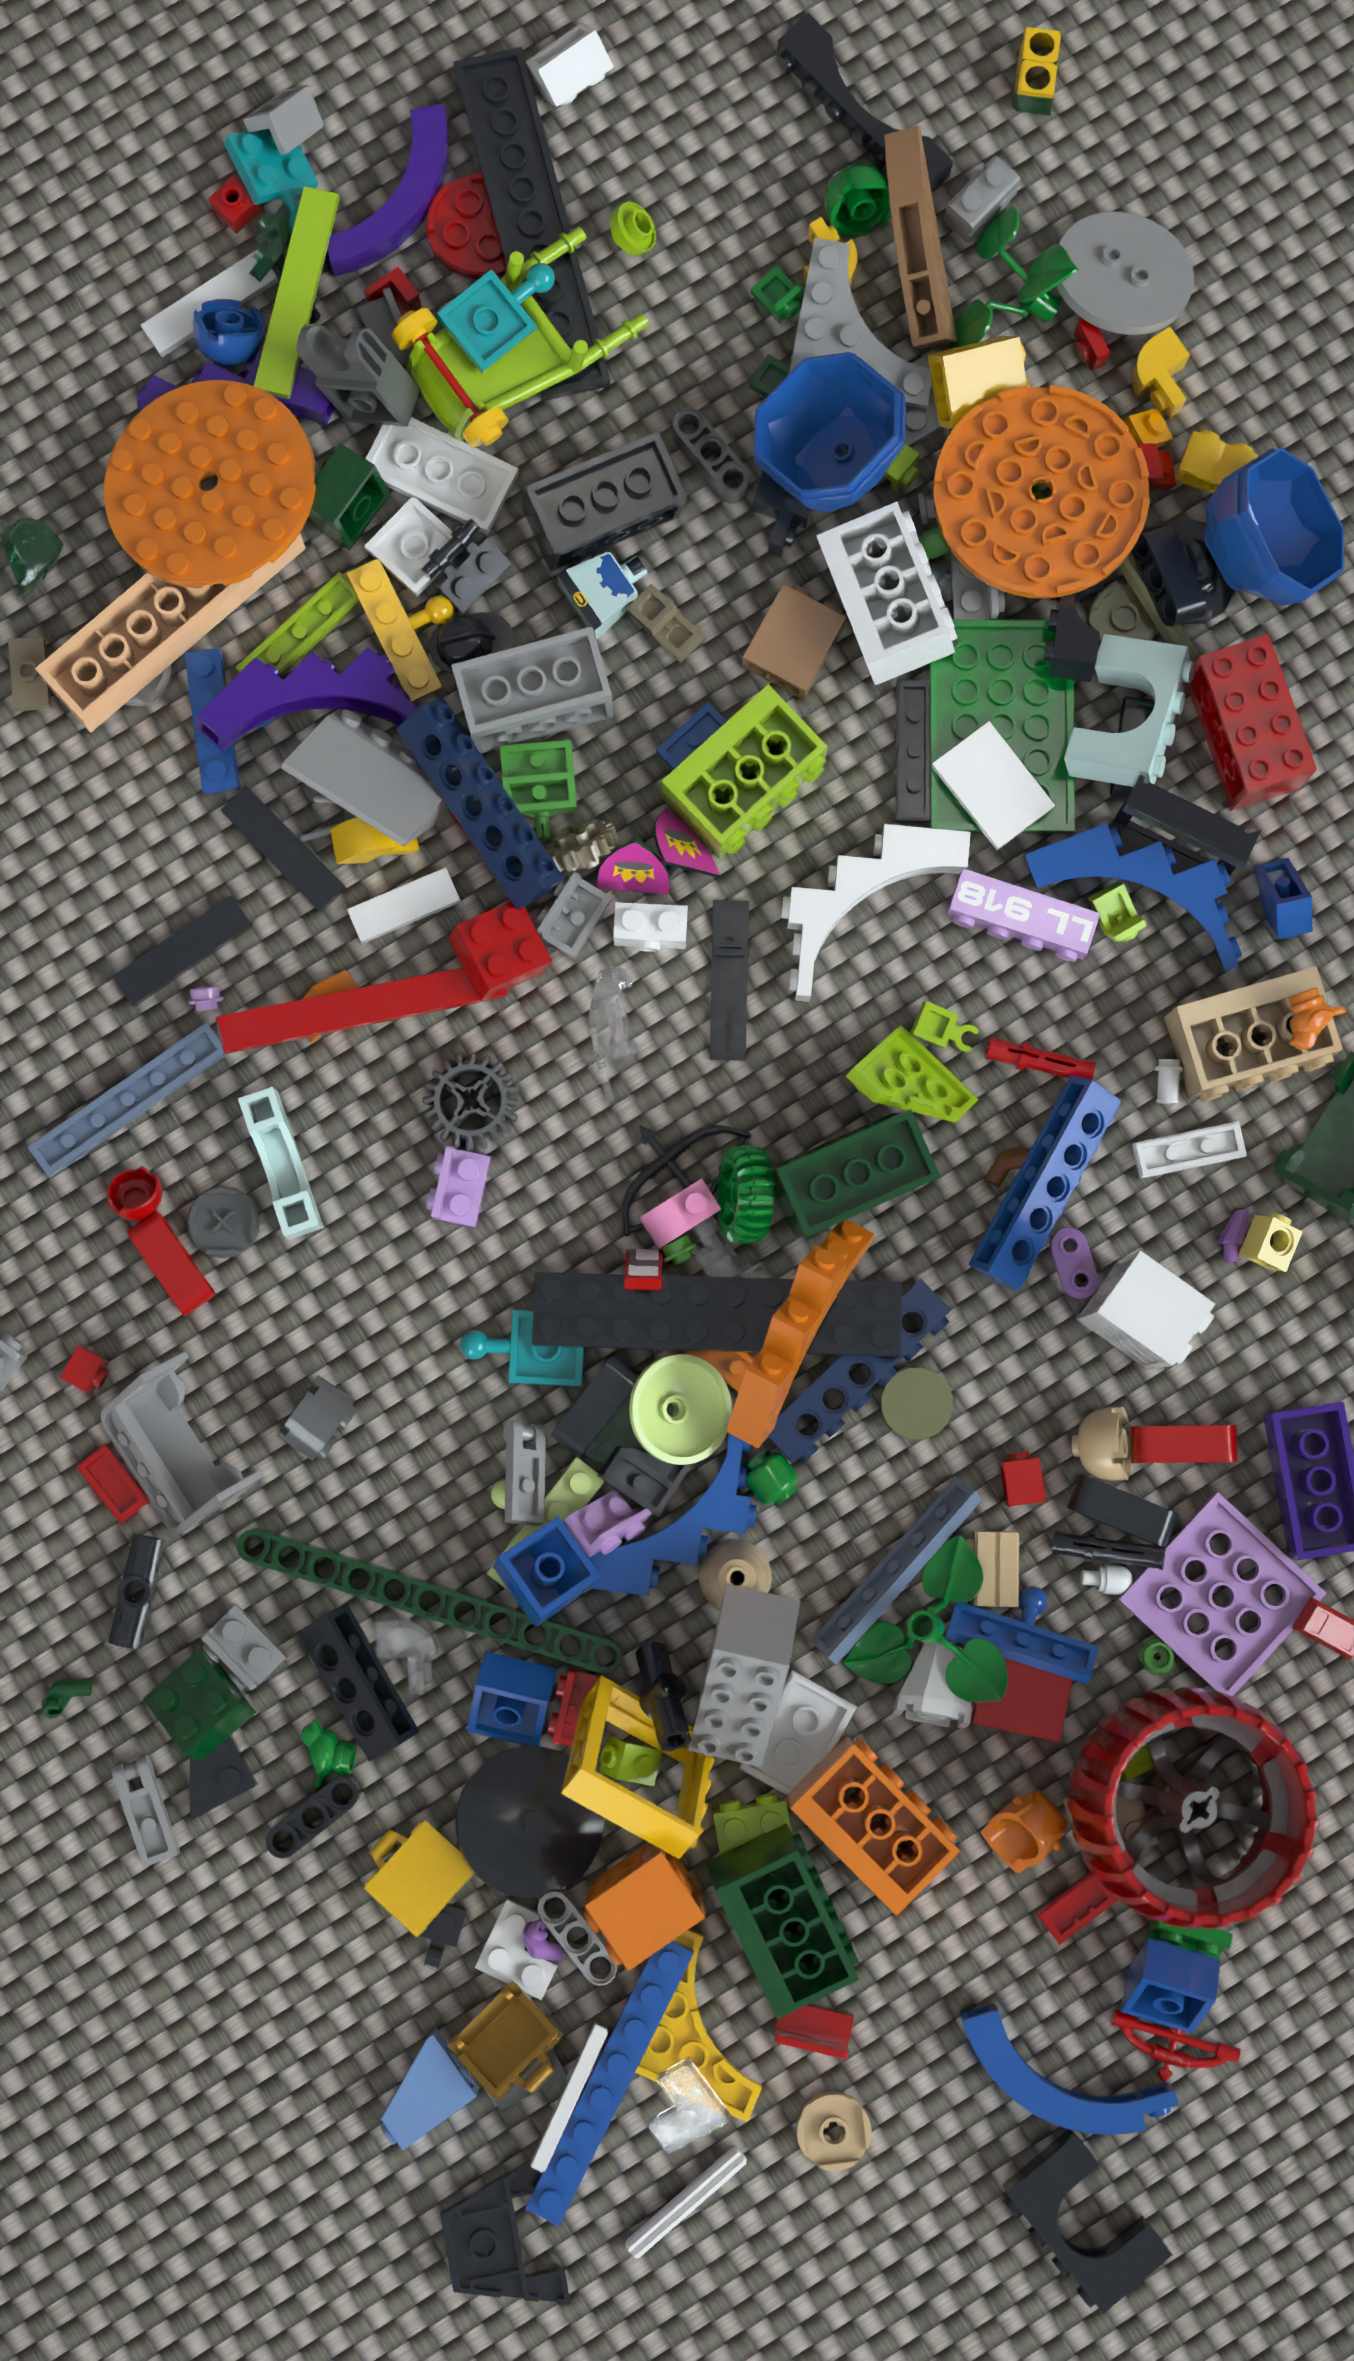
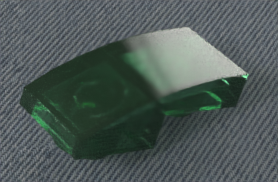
M282 203L275 214L268 210L256 226L261 231L253 242L258 247L252 256L257 263L249 274L259 282L262 281L276 263L286 243L289 230V208L284 203Z

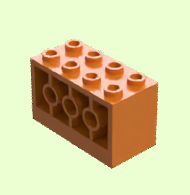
M846 1734L831 1752L785 1796L789 1808L897 1916L960 1852L954 1844L958 1837L938 1815L933 1820L928 1816L931 1809L912 1789L907 1793L901 1789L905 1783L886 1763L879 1767L874 1762L878 1756L859 1736L853 1741ZM856 1786V1793L851 1797H845L844 1791L848 1787L853 1788ZM882 1813V1819L878 1823L874 1822L871 1824L872 1816ZM908 1840V1846L898 1850L897 1845L901 1841Z
M648 1842L589 1883L584 1908L586 1912L583 1914L591 1929L595 1933L601 1930L606 1937L607 1945L605 1948L617 1966L623 1963L626 1969L630 1971L705 1918L704 1894L680 1859Z

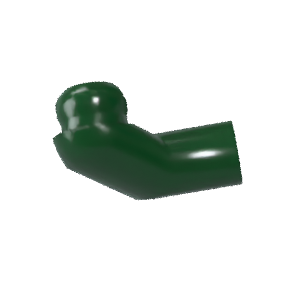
M91 1678L55 1681L41 1701L43 1714L48 1718H57L61 1715L72 1697L91 1696Z

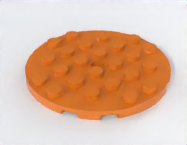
M207 380L181 386L160 396L143 408L118 438L110 455L104 479V505L110 527L126 553L141 568L160 580L189 588H203V585L220 583L227 586L252 577V572L261 568L269 561L274 563L287 551L303 529L310 514L316 491L313 450L305 432L291 411L274 396L260 388L228 380ZM209 477H218L217 485L213 489L208 491L202 490L201 480L204 481Z
M1025 385L999 392L998 396L985 401L981 405L977 404L955 425L941 449L933 480L934 511L939 529L947 546L958 561L978 579L998 590L1028 598L1062 597L1083 591L1099 583L1115 571L1128 557L1143 530L1150 504L1149 472L1142 449L1138 448L1134 438L1129 433V427L1105 404L1085 393L1067 387L1050 385L1049 388H1028ZM1040 483L1047 485L1051 490V496L1046 499L1036 500L1031 488Z

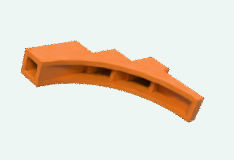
M846 1219L837 1223L819 1246L814 1245L799 1263L789 1297L772 1316L763 1348L745 1370L726 1432L758 1449L772 1432L793 1379L819 1326L845 1281L871 1245L874 1233Z

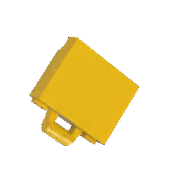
M426 1820L423 1823L420 1822L412 1830L409 1838L388 1830L369 1851L379 1871L377 1874L374 1872L365 1882L364 1887L365 1891L416 1938L425 1931L432 1920L474 1874L462 1853ZM397 1842L400 1843L402 1846L385 1863L382 1859Z

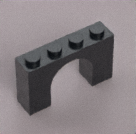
M1067 2129L1002 2185L1007 2194L1003 2201L1017 2218L1024 2215L1032 2226L1028 2229V2232L1041 2248L1048 2245L1056 2256L1051 2260L1065 2278L1072 2275L1080 2284L1076 2291L1089 2308L1096 2304L1101 2312L1105 2314L1173 2254L1143 2215L1113 2241L1101 2247L1083 2248L1072 2244L1064 2238L1058 2227V2211L1061 2202L1072 2188L1099 2166L1095 2156L1073 2130Z

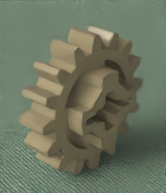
M589 820L582 824H571L561 829L562 833L556 838L551 839V844L544 845L543 847L554 860L560 872L567 869L568 872L572 873L578 869H590L598 865L599 859L611 853L610 849L616 848L618 846L617 842L620 839L612 822L605 823L602 820L594 825V822Z

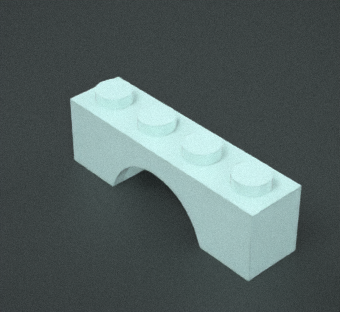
M270 1087L238 1098L248 1131L258 1150L269 1182L272 1203L283 1236L290 1240L324 1228L278 1091Z

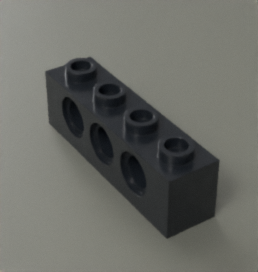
M348 1603L297 1631L305 1649L308 1651L368 1761L392 1750L420 1732Z

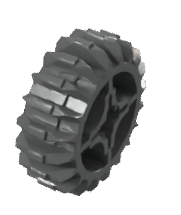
M470 1053L469 1064H464L462 1056L458 1054L455 1056L457 1067L452 1068L447 1060L443 1061L442 1065L447 1073L443 1076L439 1071L434 1070L432 1076L439 1083L437 1085L433 1083L425 1084L426 1090L433 1092L434 1096H425L422 1098V1102L426 1105H434V1108L426 1110L424 1116L426 1119L437 1117V1120L430 1125L433 1132L438 1131L442 1127L445 1128L439 1137L441 1141L445 1142L451 1135H454L452 1141L454 1148L458 1149L462 1139H466L467 1150L473 1151L474 1140L479 1139L482 1149H487L488 1143L485 1137L491 1135L494 1142L498 1144L501 1142L500 1136L496 1132L499 1128L507 1134L511 1132L510 1126L504 1122L505 1119L511 1121L518 1120V1115L509 1111V1107H520L521 1102L519 1099L509 1098V1096L518 1093L519 1088L517 1085L506 1087V1084L513 1079V1075L511 1072L499 1076L504 1067L501 1062H497L490 1069L491 1058L488 1055L483 1057L481 1065L477 1064L476 1053ZM466 1074H480L484 1076L482 1080H478L471 1087H463L454 1082L455 1079ZM493 1083L498 1086L501 1093V1106L498 1114L494 1113L485 1103V1098ZM446 1090L452 1093L458 1100L457 1108L453 1112L454 1116L449 1122L445 1118L442 1108V1100ZM458 1091L465 1096L470 1094L471 1097L473 1094H477V1100L485 1112L479 1108L473 1110L472 1107L471 1110H466V1103ZM474 1116L481 1117L490 1123L478 1130H463L459 1128L462 1123H465Z

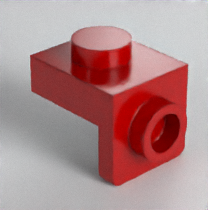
M1080 317L1073 334L1077 341L1076 350L1080 359L1083 362L1087 361L1091 371H1094L1105 365L1110 351L1099 331L1101 328L1090 324Z

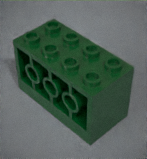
M911 1109L895 1111L770 1167L774 1172V1192L793 1235L800 1237L813 1235L940 1178V1174Z
M786 1823L706 1862L717 1896L777 2019L859 1980L854 1966L860 1964L799 1832L792 1835Z

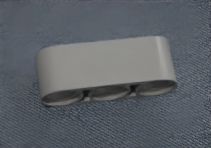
M563 1889L561 1891L549 1892L540 1897L538 1914L541 1920L586 1979L598 1986L610 1983L616 1975L617 1965L605 1948L607 1942L600 1932L595 1933L591 1929L583 1915V1910L570 1893ZM551 1897L561 1898L565 1903V1910L556 1915L549 1913L545 1908L546 1900ZM573 1927H582L587 1931L588 1939L582 1944L572 1943L568 1938V1931ZM596 1957H605L609 1960L611 1969L604 1974H598L592 1970L590 1963Z

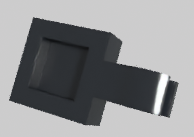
M448 1903L427 1926L421 1937L430 1939L431 1942L423 1967L438 1971L445 1945L457 1947L468 1909Z

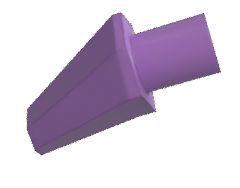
M1249 1209L1235 1210L1217 1241V1244L1223 1245L1224 1262H1238V1244L1244 1243Z

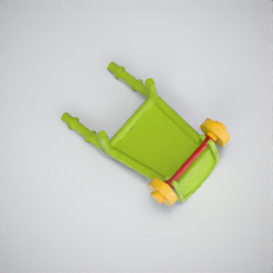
M577 227L568 234L561 233L559 240L539 253L532 252L530 254L531 258L525 262L522 253L518 251L511 253L505 276L500 279L501 282L511 293L526 279L529 268L534 264L544 263L548 265L566 252L569 254L573 253L574 247L586 240L585 232L581 227ZM531 295L520 305L538 326L536 331L483 374L479 372L445 328L441 329L436 335L430 333L436 326L437 320L428 308H422L416 312L411 310L405 313L397 321L398 326L391 333V338L400 350L414 345L408 358L407 371L419 386L422 397L441 423L458 441L465 439L471 448H475L483 443L485 446L490 445L503 434L501 430L509 421L503 410L580 372L601 357L606 359L609 357L608 352L629 338L631 340L636 339L637 333L649 326L646 316L640 313L630 321L623 320L621 327L601 340L596 338L593 341L594 345L589 348L584 340H577L571 351Z

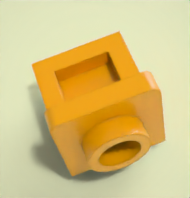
M1158 408L1130 415L1124 420L1125 424L1129 427V433L1137 445L1157 443L1159 448L1166 446L1174 439Z

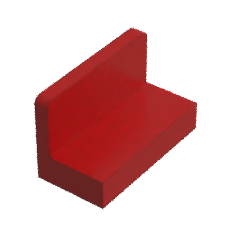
M808 2004L779 2019L776 2018L773 2031L774 2042L847 2060L849 2055L848 2043L854 2015Z

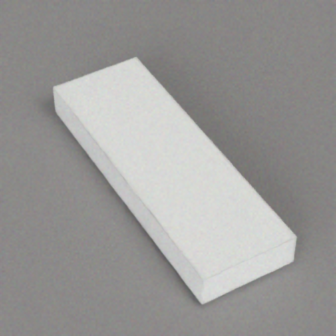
M445 867L347 909L363 944L458 904L461 901Z
M1239 1121L1131 1144L1139 1179L1247 1156Z

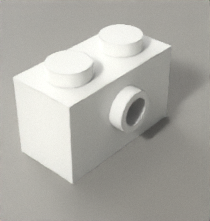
M580 23L526 61L527 68L543 99L556 107L572 102L577 96L576 93L586 86H592L602 81L605 73L613 68L596 30L583 23Z
M615 902L614 946L639 947L640 951L659 952L660 948L686 949L688 906Z

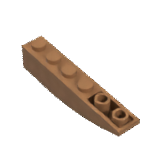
M914 126L885 134L884 138L894 240L912 347L927 350L957 342L921 130L920 126Z

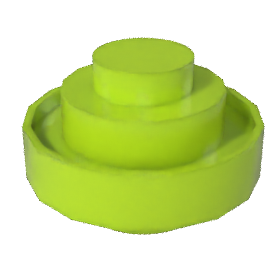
M628 201L613 210L609 223L612 238L616 245L632 256H640L651 250L656 242V231L654 223L645 209L637 203Z

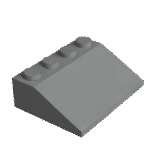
M339 709L331 713L283 762L281 769L402 846H405L443 819L448 806L409 748L400 747L391 741L392 738L386 732L372 729L362 723L361 717L352 711Z

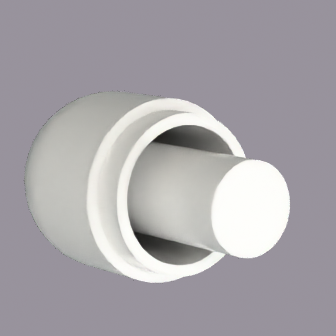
M1104 1564L1103 1566H1098L1097 1571L1082 1570L1080 1581L1081 1585L1096 1586V1590L1102 1592V1594L1122 1595L1132 1585L1133 1577L1131 1572L1123 1566Z

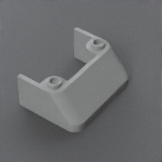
M186 1352L141 1374L101 1411V1422L106 1433L164 1525L175 1534H179L241 1495L264 1477L262 1471L259 1470L243 1479L241 1472L228 1463H222L215 1467L179 1410L178 1406L184 1401L185 1385L183 1380L174 1371L189 1358Z

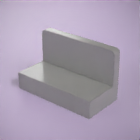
M308 85L282 90L243 118L248 133L270 129L281 155L292 151L324 126Z

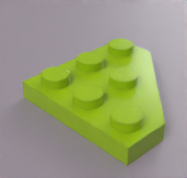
M902 1025L894 1030L846 1075L855 1085L856 1089L865 1094L872 1102L903 1110L911 1109L915 1113L954 1123L979 1100L914 1036L910 1035Z

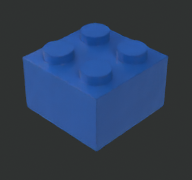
M1148 1938L1126 1972L1121 2012L1193 2034L1216 2001L1221 1960L1209 1957L1201 1951H1189L1173 1946L1165 1940Z

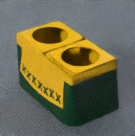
M1031 27L1025 28L1017 54L1012 94V106L1016 111L1050 116L1061 40L1060 31ZM1029 45L1051 47L1053 51L1046 56H1038L1031 51ZM1034 66H1041L1050 74L1049 84L1040 90L1029 87L1025 80L1027 71Z

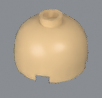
M1122 1406L1106 1407L1093 1411L1081 1422L1079 1434L1072 1436V1452L1074 1457H1080L1081 1463L1088 1473L1101 1480H1128L1129 1478L1126 1473H1131L1132 1470L1131 1435H1126V1431L1122 1424H1129L1126 1410Z

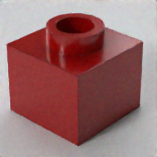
M235 175L208 198L212 210L235 234L239 233L262 212L260 204L254 205L245 185ZM236 197H239L236 202H232Z
M77 1346L60 1378L85 1392L92 1393L95 1387L100 1389L110 1373V1370L106 1368L110 1360L86 1347Z

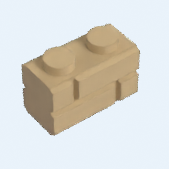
M972 1531V1539L966 1538L965 1540L982 1566L984 1579L982 1588L978 1595L971 1600V1605L1018 1607L1019 1532Z

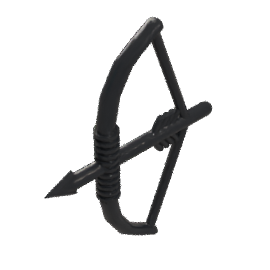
M639 1125L643 1144H649L657 1153L658 1158L651 1161V1164H647L646 1168L643 1167V1170L628 1187L622 1202L624 1236L629 1237L630 1233L645 1228L642 1223L632 1227L629 1226V1210L636 1193L648 1179H653V1176H657V1173L661 1172L660 1170L668 1167L683 1185L682 1190L698 1180L690 1181L676 1164L675 1158L678 1159L679 1155L681 1156L683 1152L685 1153L686 1149L689 1150L692 1144L707 1136L722 1133L740 1136L741 1138L735 1146L737 1147L744 1145L745 1141L751 1138V1134L724 1125L702 1127L683 1138H679V1141L677 1140L675 1144H672V1147L669 1146V1149L665 1150L655 1138L657 1136L656 1132ZM717 1180L714 1181L709 1189L712 1195L717 1189ZM713 1214L709 1219L713 1222L717 1221L718 1214Z

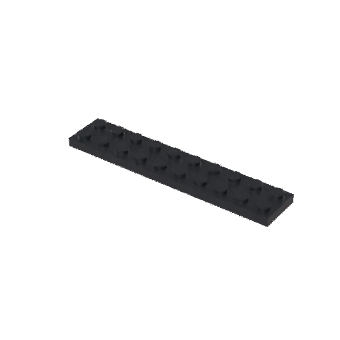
M522 47L453 61L456 80L506 269L511 253L515 251L522 253L525 262L531 258L530 254L532 252L539 253L559 240L561 233L568 234L571 232ZM574 247L573 253L569 254L566 252L548 264L555 275L553 287L547 292H535L532 294L534 300L571 351L577 340H584L589 348L594 345L593 341L599 338ZM601 357L580 372L539 392L541 401L609 387L611 381L605 359Z
M535 1272L532 1345L543 1347L759 1353L763 1348L772 1316L789 1297L794 1279L662 1275L661 1290L625 1289V1274ZM846 1280L819 1326L806 1354L900 1357L902 1282Z

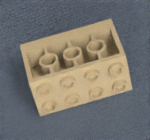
M1317 966L1175 1007L1164 1017L1177 1060H1180V1067H1184V1071L1181 1074L1189 1099L1200 1097L1201 1102L1210 1101L1222 1097V1094L1228 1093L1231 1087H1235L1236 1092H1241L1256 1087L1257 1084L1264 1082L1265 1077H1269L1270 1082H1276L1291 1077V1074L1299 1072L1300 1067H1303L1306 1073L1323 1068L1326 1064L1334 1062L1333 1056L1342 1051L1343 1048L1333 1017L1318 1034L1313 1047L1307 1050H1298L1295 1046L1289 1044L1292 1040L1293 1032L1290 1034L1286 1026L1290 1028V1021L1294 1015L1289 1008L1291 1007L1289 997L1317 987L1319 994L1323 995V1003L1329 1006ZM1251 1036L1257 1040L1258 1045L1252 1041ZM1216 1046H1219L1223 1050L1224 1055H1221L1217 1051Z

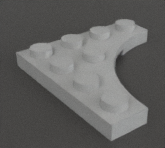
M815 238L789 373L803 358L845 352L855 353L904 393L906 405L927 409L932 385L930 369L907 362L887 349L872 334L858 312L853 300L848 276L850 244Z

